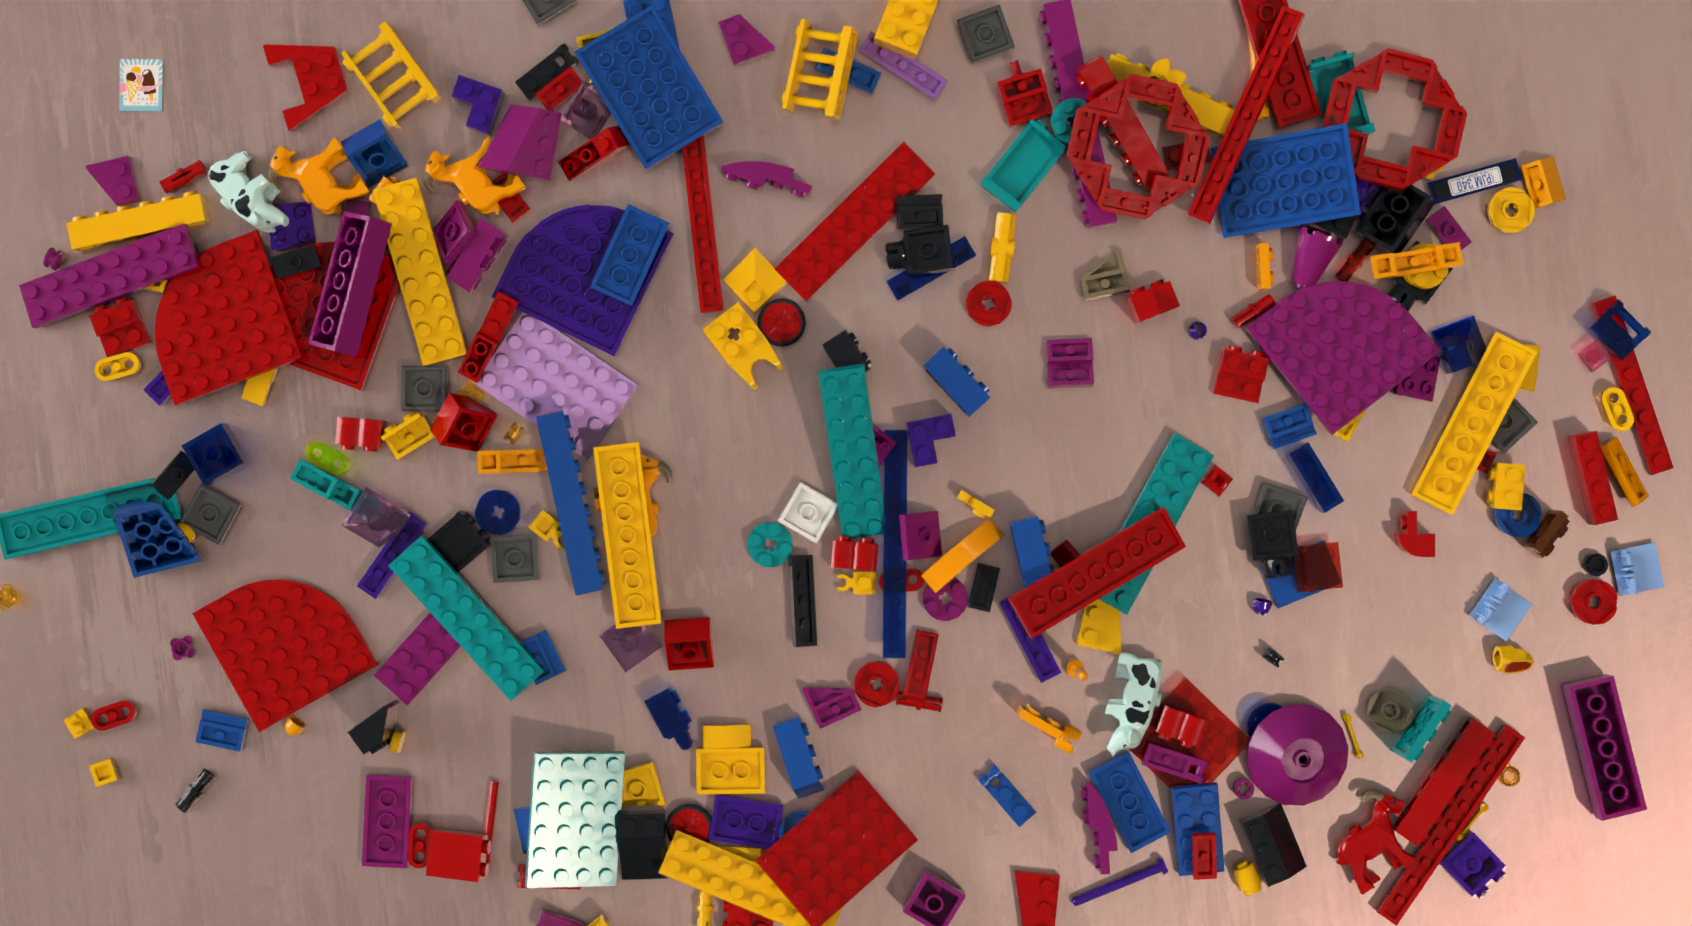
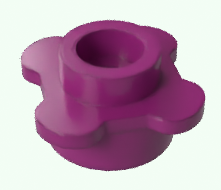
M185 636L183 639L173 638L170 641L172 657L175 660H180L182 657L192 658L195 655L191 644L193 639L190 636Z

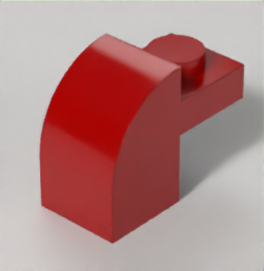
M1403 511V516H1400V529H1403V534L1394 533L1398 547L1404 553L1411 556L1435 557V534H1417V511Z

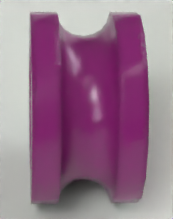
M49 248L44 257L43 265L45 267L51 266L53 270H57L62 262L63 252H56L54 248Z
M1247 778L1237 779L1232 787L1234 794L1240 799L1250 798L1255 790L1253 783ZM1245 782V785L1249 786V790H1246L1245 794L1242 795V792L1238 791V787H1241L1242 783Z

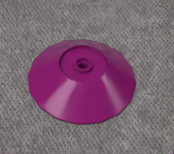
M1291 704L1272 711L1257 725L1248 743L1247 766L1253 783L1266 797L1283 805L1304 806L1323 799L1339 784L1347 768L1349 747L1343 728L1330 713L1313 705ZM1305 755V760L1299 762L1300 756Z

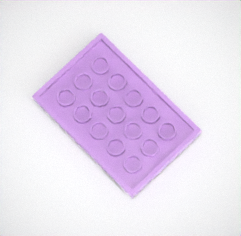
M526 313L521 314L491 358L479 383H474L537 427L536 416L563 411L564 415H569L571 428H568L567 431L569 438H574L576 446L574 452L586 460L594 452L593 447L598 446L639 386L554 327Z

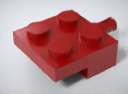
M1018 60L1010 62L1013 76L998 81L996 84L1009 127L1030 122L1031 119L1036 120L1052 115L1053 109L1041 68L1022 73Z

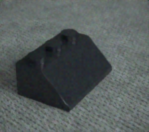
M1413 185L1402 191L1384 187L1354 231L1383 254L1400 253L1433 208V198Z
M398 699L383 706L348 731V734L363 755L368 752L373 755L390 744L391 740L389 738L392 737L396 730L400 706Z
M1281 803L1239 819L1259 872L1268 887L1291 878L1307 867Z

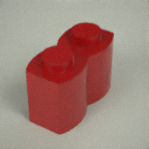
M337 417L335 444L341 445V449L355 450V446H363V451L377 452V448H384V441L381 436L385 434L386 421Z
M838 536L837 540L832 542L830 567L876 571L878 543H874L872 538H860V542L851 541V537Z
M1163 704L1155 731L1159 733L1158 737L1171 741L1172 738L1181 740L1180 745L1193 749L1194 745L1200 746L1208 720Z

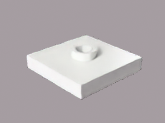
M800 482L778 522L817 544L836 512L838 504Z

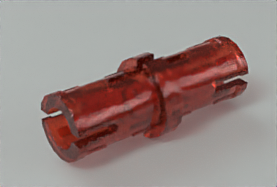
M1363 239L1352 255L1349 254L1346 257L1347 261L1335 274L1336 278L1340 281H1349L1357 269L1362 268V263L1374 250V246Z

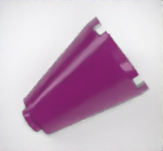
M1301 225L1298 233L1292 280L1296 282L1295 286L1302 289L1316 284L1342 246L1344 239L1339 236L1336 238L1331 237V233L1307 225L1306 227Z

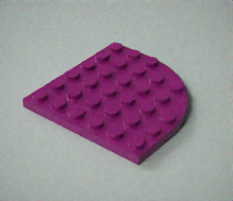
M1329 281L1314 284L1312 287H1304L1281 300L1246 327V331L1331 435H1334L1441 352L1414 317L1404 307H1401L1399 302L1395 303L1391 299L1392 297L1378 289L1349 281Z

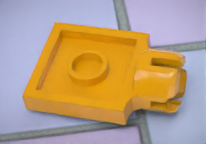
M1028 704L1026 707L1020 705L1016 712L1021 719L1056 738L1054 746L1068 754L1072 753L1075 749L1068 739L1080 741L1082 732L1067 723L1060 728L1061 724L1049 716L1045 719L1040 717L1041 713Z

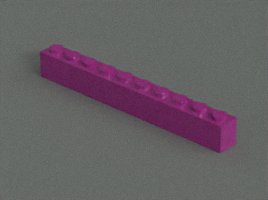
M1071 0L1045 3L1042 7L1043 11H1039L1041 24H1045L1047 33H1044L1046 47L1050 46L1052 55L1049 56V63L1051 69H1055L1056 78H1053L1056 91H1060L1061 95L1058 105L1063 100L1079 98L1088 102L1086 98L1089 95L1085 87L1081 88L1075 79L1077 76L1075 69L1082 66L1084 60ZM1075 115L1072 118L1068 117L1067 121L1070 122V127H1073ZM1097 128L1090 160L1105 163ZM1072 167L1074 180H1078L1080 189H1077L1079 203L1083 202L1085 211L1081 212L1084 225L1088 224V228L1093 229L1116 224L1118 222L1116 213L1099 209L1078 173Z

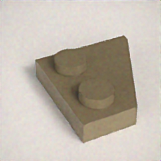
M1117 248L1114 253L1099 262L1095 268L1080 278L1085 301L1130 292L1121 248Z

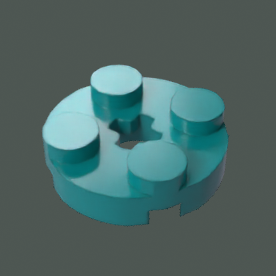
M1079 98L1065 99L1054 109L1051 116V127L1055 136L1061 142L1069 144L1072 127H1070V122L1067 121L1068 117L1072 118L1076 114V110L1087 103L1086 101Z
M762 523L752 530L748 538V552L751 558L763 567H777L783 564L792 552V536L784 526L778 523ZM769 538L771 541H776L777 544L774 545V551L764 548L766 539Z

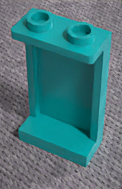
M1346 50L1333 54L1334 58L1325 60L1324 56L1311 60L1312 64L1307 66L1322 116H1320L1321 124H1323L1332 82L1355 68L1353 62L1354 52L1347 54ZM1355 89L1347 123L1348 128L1370 135L1376 132L1374 123H1370L1362 91Z
M1033 119L1030 120L1017 139L980 183L984 190L1013 213L1018 211L1067 149V146L1064 145L1065 143L1061 142L1055 134L1054 136L1047 131L1048 127L1038 119L1036 122Z

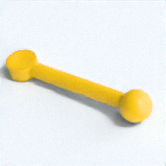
M1346 713L1342 718L1347 723L1356 750L1355 757L1362 759L1364 753L1359 748L1351 724L1352 717L1349 713Z
M1480 803L1479 810L1461 831L1456 841L1462 842L1464 840V835L1482 812L1488 811V804Z

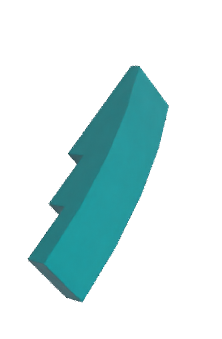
M303 459L298 461L290 477L291 480L349 511L359 514L371 522L376 521L385 504L384 501Z

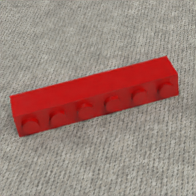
M1098 55L1075 69L1077 83L1081 88L1085 87L1089 94L1086 96L1088 102L1118 83L1103 56ZM1128 100L1123 120L1100 115V123L1104 128L1108 127L1111 132L1109 138L1115 147L1119 146L1123 153L1120 157L1126 167H1131L1134 173L1131 175L1132 179L1138 187L1140 185L1145 189L1151 187L1154 174L1170 175Z
M1468 716L1400 814L1401 818H1398L1393 824L1394 831L1417 847L1420 843L1424 844L1430 836L1429 830L1431 827L1437 825L1442 819V812L1445 807H1449L1456 798L1454 794L1458 788L1464 787L1469 779L1467 775L1472 768L1476 769L1481 763V755L1485 749L1489 750L1494 744L1496 733Z

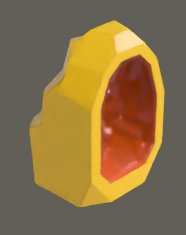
M1512 645L1496 646L1493 651V663L1496 671L1504 674L1524 672L1531 669L1534 664L1530 653L1521 648H1514Z

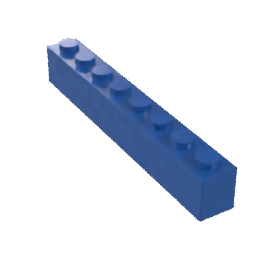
M563 411L536 416L575 595L578 596L603 590L602 584L606 583L603 570L599 571L597 562L601 561L598 548H593L592 540L596 539L594 527L589 526L587 518L591 517L588 504L583 503L582 495H586L584 482H579L577 473H581L578 459L574 460L572 451L576 450L574 438H569L567 431L568 428H571L569 415H564Z

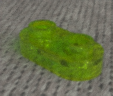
M312 442L305 450L306 458L310 463L333 475H342L349 469L350 462L348 457L323 442ZM317 449H320L322 451V455L320 457H316L315 451ZM338 459L342 462L340 468L335 466V461Z

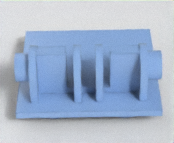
M1655 542L1610 551L1619 596L1638 594V592L1664 587Z
M1495 578L1469 616L1504 641H1507L1533 604L1511 590V587L1507 584L1501 583Z

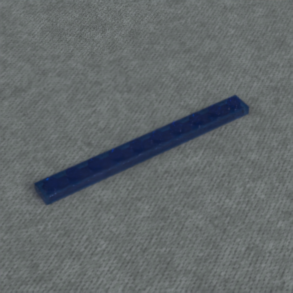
M885 430V434L892 438L896 445L884 460L883 658H906L907 560L903 561L899 515L907 514L908 430Z

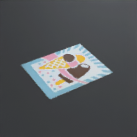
M120 59L119 111H162L163 59Z

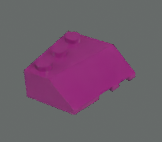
M510 105L493 141L490 142L486 154L477 167L538 181H550L562 113L541 108Z

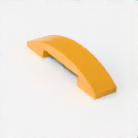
M1460 242L1370 257L1374 279L1414 275L1464 265Z
M543 449L477 451L478 474L548 472Z
M991 519L987 520L921 575L922 579L936 594L1005 535Z

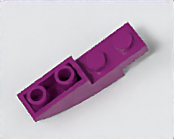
M744 161L721 167V172L725 174L724 178L734 182L740 179L746 182L745 186L754 190H758L759 187L764 189L766 182L770 181V186L782 190L783 187L791 189V194L803 198L804 195L810 196L812 191L811 185L792 178L795 172L794 169L770 162Z
M1085 781V787H1081L1082 801H1086V810H1082L1083 824L1087 823L1089 829H1097V832H1093V844L1098 846V855H1094L1095 869L1099 868L1101 875L1110 874L1109 851H1118L1114 825L1100 794L1090 781Z

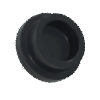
M1591 554L1585 560V570L1592 576H1601L1608 569V561L1601 554Z

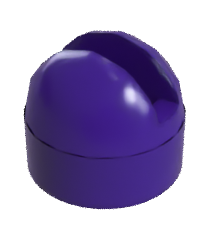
M1194 322L1189 326L1188 334L1192 339L1200 340L1206 336L1207 327L1202 322ZM1195 325L1199 326L1202 333L1201 336H1199Z
M1254 598V612L1258 615L1261 613L1262 616L1267 615L1271 610L1272 601L1264 598Z

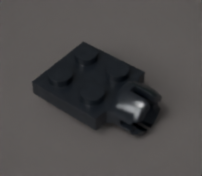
M949 225L903 231L904 236L902 240L888 242L885 246V252H887L886 261L889 269L905 268L908 270L909 277L954 271Z
M1415 241L1410 248L1417 244H1420V242ZM1403 276L1389 278L1393 282V287L1387 295L1392 297L1391 299L1395 303L1400 300V306L1409 311L1417 301L1423 305L1427 304L1442 282L1431 289H1419V287L1410 285Z
M1293 509L1246 515L1252 561L1259 560L1262 562L1266 578H1277L1275 565H1278L1281 578L1289 576L1291 574L1290 559L1294 555H1299Z

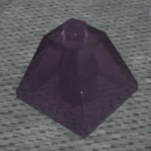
M366 487L343 521L342 526L377 547H381L399 535L411 515L400 506Z
M613 625L599 635L625 672L662 647V644L648 625L616 629V625Z

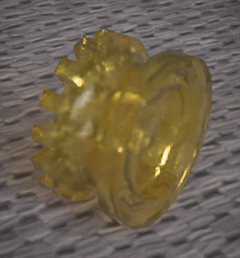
M514 422L503 439H509L510 444L513 445L522 434L524 428L517 427V423Z
M1509 765L1504 768L1498 777V780L1508 787L1517 785L1521 779L1519 770ZM1507 770L1515 775L1511 782L1503 778Z

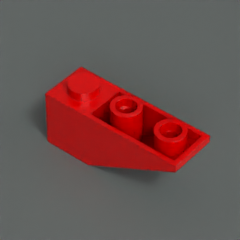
M619 125L609 127L558 161L568 180L572 181L616 156L629 147L630 143Z

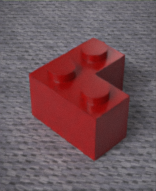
M1163 279L1151 283V288L1145 289L1142 286L1129 292L1130 296L1125 300L1135 324L1180 306L1170 281L1164 283Z

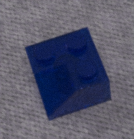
M220 423L181 445L203 485L214 484L244 464L239 443L227 423Z

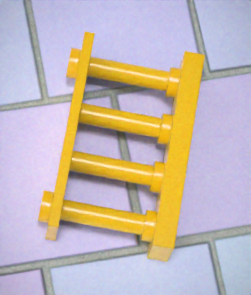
M801 19L800 25L796 28L795 35L797 40L786 92H783L781 98L782 108L791 113H794L795 105L823 109L825 116L832 120L840 121L859 31L845 25L840 33L811 29L812 24L806 19ZM809 38L837 42L839 45L838 54L833 56L808 52ZM804 61L833 65L835 67L833 76L826 78L802 74ZM800 83L828 87L830 90L828 99L819 100L797 96Z
M384 21L378 26L382 31L379 34L380 37L352 57L344 50L341 52L345 58L342 62L349 72L354 70L385 113L382 118L389 127L393 125L396 129H400L401 125L397 121L398 118L425 99L426 101L431 99L436 103L442 97L391 26ZM384 44H391L395 49L392 52L393 55L364 75L357 64ZM398 62L400 64L404 62L408 67V70L405 71L406 74L380 93H377L370 83ZM417 80L421 85L420 92L391 112L383 101L409 82Z

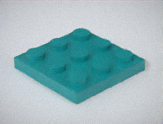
M1429 695L1391 751L1411 763L1414 760L1417 761L1424 752L1423 747L1426 742H1430L1436 736L1437 726L1440 722H1445L1451 713L1449 709L1452 705L1442 699Z

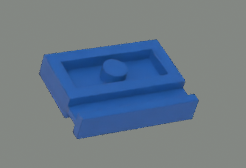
M1306 403L1262 418L1272 444V449L1317 434Z
M548 630L521 642L545 669L534 680L536 685L566 671Z
M203 709L196 742L240 752L243 748L246 726L249 719Z

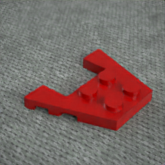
M263 45L269 66L292 60L305 104L282 110L289 131H293L305 120H309L315 113L324 107L326 108L349 91L337 50L334 46Z

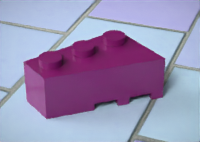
M481 218L474 228L476 231L475 235L460 252L458 259L453 261L447 270L449 273L448 279L472 294L510 238Z

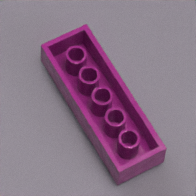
M343 211L308 344L357 357L392 223Z
M1604 674L1563 684L1562 687L1595 818L1604 821L1647 810L1614 676Z

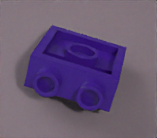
M1474 832L1440 862L1442 867L1472 899L1476 896L1479 899L1489 891L1487 886L1493 880L1498 883L1506 875L1504 872L1506 865Z

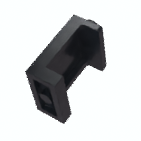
M463 510L458 511L452 519L428 538L429 542L457 573L491 546V543L488 541L490 536L484 529L479 530L474 524L476 522L474 517L468 511L464 513Z

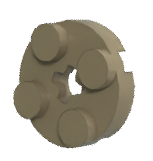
M1391 687L1381 688L1369 699L1367 718L1379 731L1392 734L1404 730L1410 725L1414 716V708L1410 701L1411 699L1405 692ZM1393 704V709L1396 710L1395 715L1390 714L1387 717L1385 707Z

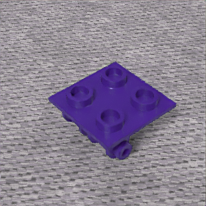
M310 203L271 204L289 218V223L286 227L278 225L275 227L276 232L269 233L271 250L284 251L285 249L301 248L316 243Z

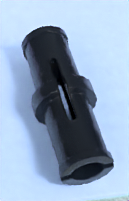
M204 768L194 782L188 784L186 792L175 803L176 807L182 812L187 813L194 802L204 795L203 791L215 778L214 774Z

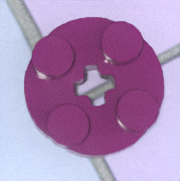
M954 577L936 594L927 584L923 591L922 600L926 611L933 618L941 621H950L958 618L965 611L968 603V593L965 586ZM949 592L948 596L952 597V600L947 601L946 605H944L942 600L939 599V595Z

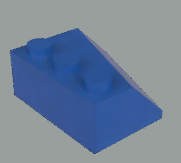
M135 501L115 507V520L133 578L202 561L161 503Z

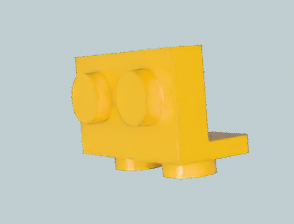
M414 411L403 418L405 422L398 426L393 424L384 430L385 434L381 438L387 443L397 460L402 459L435 438L430 431L431 426L423 413L416 414Z
M1493 463L1488 472L1491 490L1487 491L1486 500L1489 503V508L1522 511L1525 465Z

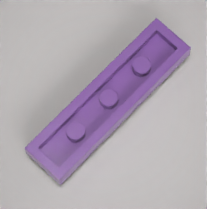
M871 31L860 47L859 52L935 101L947 80L917 60L873 44L875 33Z

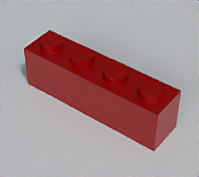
M1597 431L1567 436L1588 524L1599 525L1618 520Z

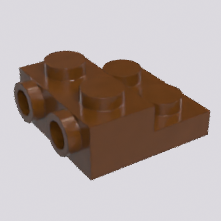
M1549 510L1540 522L1537 530L1530 535L1523 547L1536 557H1547L1555 547L1553 544L1556 539L1563 537L1567 532V525L1570 522L1567 519L1568 515L1561 510Z

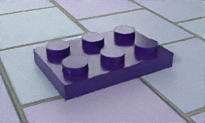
M716 794L709 840L769 849L778 841L783 804Z

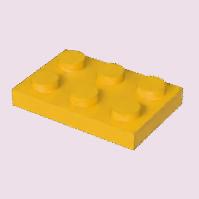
M765 747L696 748L697 794H765Z

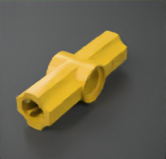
M997 213L994 237H992L990 250L989 281L1008 283L1011 260H1013L1015 248L1014 232L1017 215Z

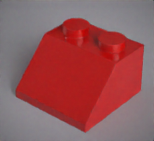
M449 393L430 431L442 446L477 452L498 415L468 396Z
M710 617L664 620V642L669 671L714 668Z

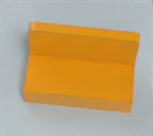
M1553 156L1521 165L1528 193L1534 202L1535 209L1566 200Z

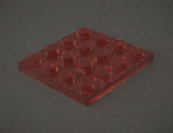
M1185 677L1160 703V707L1154 709L1151 723L1140 744L1136 748L1129 750L1143 761L1149 742L1209 761V765L1204 770L1203 777L1205 778L1203 783H1212L1248 746L1250 738ZM1163 704L1208 720L1199 747L1194 745L1193 749L1180 745L1181 740L1172 738L1171 741L1158 737L1159 733L1155 731V727ZM1191 764L1188 772L1194 773L1196 765ZM1148 767L1170 789L1174 786L1201 784Z

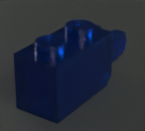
M668 687L647 698L644 702L663 738L671 739L674 737L681 749L689 750L693 745L688 731L691 728L690 722H692V719L687 710H682L679 704L682 700L676 689L672 691Z

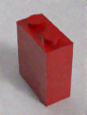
M445 828L430 830L426 876L472 882L484 880L489 873V863H487V854L491 851L489 834Z

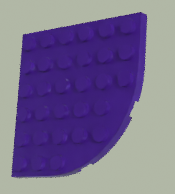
M582 205L561 210L543 219L522 238L510 257L492 298L495 299L498 291H502L520 301L517 310L612 356H616L674 233L667 230L633 306H630L590 287L625 210L605 205Z

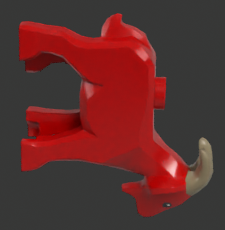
M1376 790L1367 791L1361 798L1364 804L1371 799H1375L1370 821L1362 826L1356 824L1349 828V834L1342 838L1337 848L1338 860H1336V863L1339 865L1349 864L1351 866L1353 879L1362 895L1375 887L1373 884L1380 880L1377 874L1371 873L1367 869L1366 862L1375 858L1383 852L1394 870H1397L1401 865L1406 868L1416 861L1414 856L1405 852L1398 843L1389 814L1394 813L1400 819V811L1405 807V802L1391 794Z

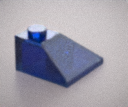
M1474 316L1430 331L1435 344L1441 350L1439 356L1441 357L1446 374L1454 373L1480 363L1486 351L1485 343Z

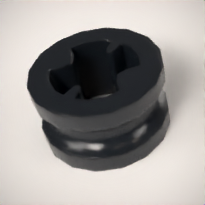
M1268 647L1266 649L1267 654H1263L1262 657L1279 668L1280 661L1285 659Z

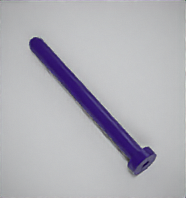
M1161 858L1157 860L1158 864L1076 896L1072 899L1073 905L1079 906L1160 872L1165 875L1169 873L1165 862Z

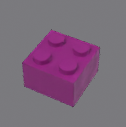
M925 869L905 902L903 912L926 926H948L966 895L963 890Z

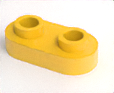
M130 352L103 358L95 365V375L102 381H113L131 376L140 370L141 360L138 355ZM129 360L133 361V366L131 368L127 367V362ZM107 366H110L112 369L110 374L105 372Z
M1616 386L1607 388L1602 395V402L1610 423L1614 429L1626 431L1634 423V414L1626 394L1621 388ZM1617 394L1619 397L1618 401H1611L1610 395ZM1620 415H1625L1627 417V421L1625 423H1621L1618 420V417Z

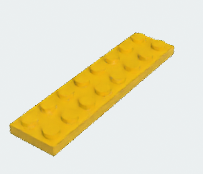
M418 178L373 189L381 220L392 223L387 242L423 366L466 355L468 351Z
M1495 332L1411 495L1451 515L1454 514L1536 357L1537 351Z
M640 442L593 447L616 629L661 624L662 618Z
M676 830L658 872L659 874L781 925L810 926L757 863ZM841 909L821 926H835Z

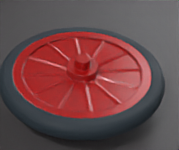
M780 298L772 300L759 313L758 328L772 345L789 346L798 341L805 330L806 320L804 312L798 304L789 299Z
M694 804L681 805L675 808L668 816L666 822L667 836L670 842H672L674 834L678 830L709 843L712 819L700 806Z

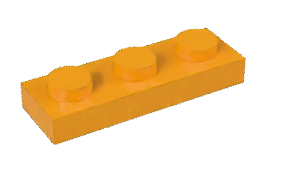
M1616 436L1601 445L1604 459L1609 463L1614 478L1621 485L1624 496L1631 506L1639 505L1649 497L1643 483L1618 437Z

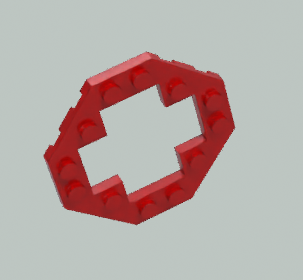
M1388 48L1332 82L1322 124L1323 127L1348 123L1355 89L1377 94L1383 73L1426 83L1421 105L1443 110L1434 151L1413 145L1410 150L1407 167L1364 156L1369 134L1349 129L1357 180L1402 191L1458 157L1467 112L1454 97L1455 93L1446 79H1443L1438 72V67L1433 59Z
M1130 74L1076 110L1066 156L1100 210L1146 220L1153 213L1167 206L1189 189H1193L1200 184L1210 137L1181 93L1182 91L1178 84ZM1128 97L1170 106L1164 129L1186 133L1176 178L1154 174L1149 196L1107 188L1112 165L1090 160L1100 115L1123 120Z

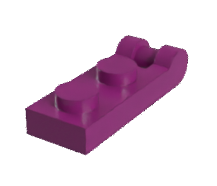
M1148 742L1142 765L1203 784L1205 778L1203 777L1204 770L1208 768L1209 761ZM1191 764L1196 765L1194 773L1188 772Z

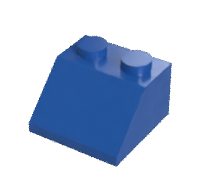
M380 119L341 141L346 156L368 187L373 186L381 181L383 177H388L408 165L391 134Z

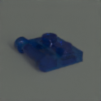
M1618 299L1588 329L1621 361L1640 342L1647 338L1651 331L1647 327L1644 328L1623 307L1624 304ZM1614 313H1617L1637 333L1634 338L1611 317Z

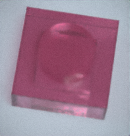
M1595 340L1577 354L1590 372H1594L1611 359L1598 340Z

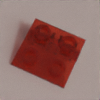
M1338 542L1298 546L1299 555L1293 556L1297 592H1312L1343 587Z

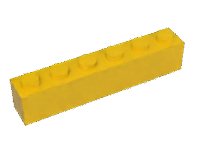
M1118 53L1116 55L1111 54L1107 61L1117 82L1130 74L1145 77L1151 73L1149 71L1150 68L1141 63L1132 64L1128 62L1129 58ZM1183 83L1179 87L1182 91L1181 93L1192 107L1203 129L1219 138H1223L1235 111L1231 109L1232 105L1221 100L1218 103L1211 99V95L1202 91L1196 93L1190 90L1191 86ZM1136 99L1168 114L1170 106Z
M197 191L184 193V197L175 199V196L161 198L162 202L153 204V201H145L139 203L140 207L136 208L123 206L117 208V212L113 213L100 211L95 213V217L87 218L85 215L74 217L72 222L66 223L71 248L79 252L128 241L131 238L138 239L151 236L183 223L187 224L188 227L210 223L206 198L202 194H197Z

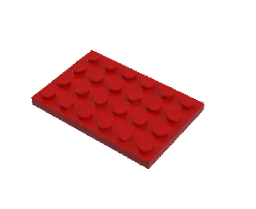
M857 771L758 857L755 862L810 926H821L917 842L918 839L860 771Z

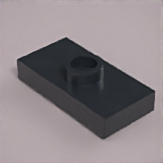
M316 245L271 257L278 280L322 267Z
M181 450L150 485L168 500L198 467V464Z
M977 563L967 607L990 612L1000 571L999 567Z

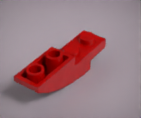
M498 291L457 373L479 383L513 320L512 317L520 302L518 299Z

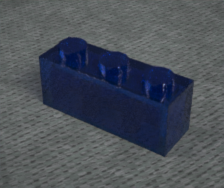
M1304 442L1285 454L1320 513H1326L1344 502V499L1309 442Z

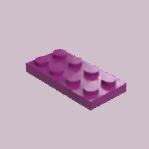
M429 613L374 676L408 706L461 646L439 621Z
M366 775L362 866L409 867L408 840L411 828L413 776Z

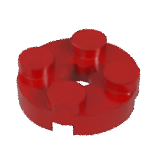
M984 281L977 284L970 290L966 299V308L970 318L977 324L987 327L1000 324L1007 318L1012 307L1009 292L1002 284L995 281ZM991 297L995 307H990L989 310H986L982 301Z
M1590 579L1581 582L1575 587L1569 603L1574 615L1580 621L1595 625L1604 624L1612 619L1617 611L1618 598L1616 591L1609 583ZM1591 597L1599 598V600L1597 601V603L1599 604L1598 607H1590L1589 599Z
M881 661L865 664L858 670L854 680L855 691L859 699L871 707H881L892 702L896 698L900 686L895 670L889 664ZM880 678V683L883 684V687L873 690V685L870 684L871 680Z

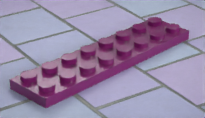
M183 223L23 283L19 287L31 326L36 329L198 269L200 264L188 225Z

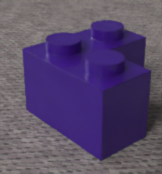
M459 75L452 97L456 101L472 106L466 126L471 130L489 136L492 135L506 93L502 89Z
M952 414L906 422L914 466L920 467L938 463L934 440L956 436Z

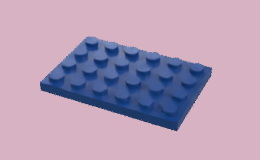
M653 5L574 52L646 170L724 123Z
M1339 124L1248 141L1219 204L1224 238L1362 215L1348 124ZM1218 147L1210 148L1212 160Z

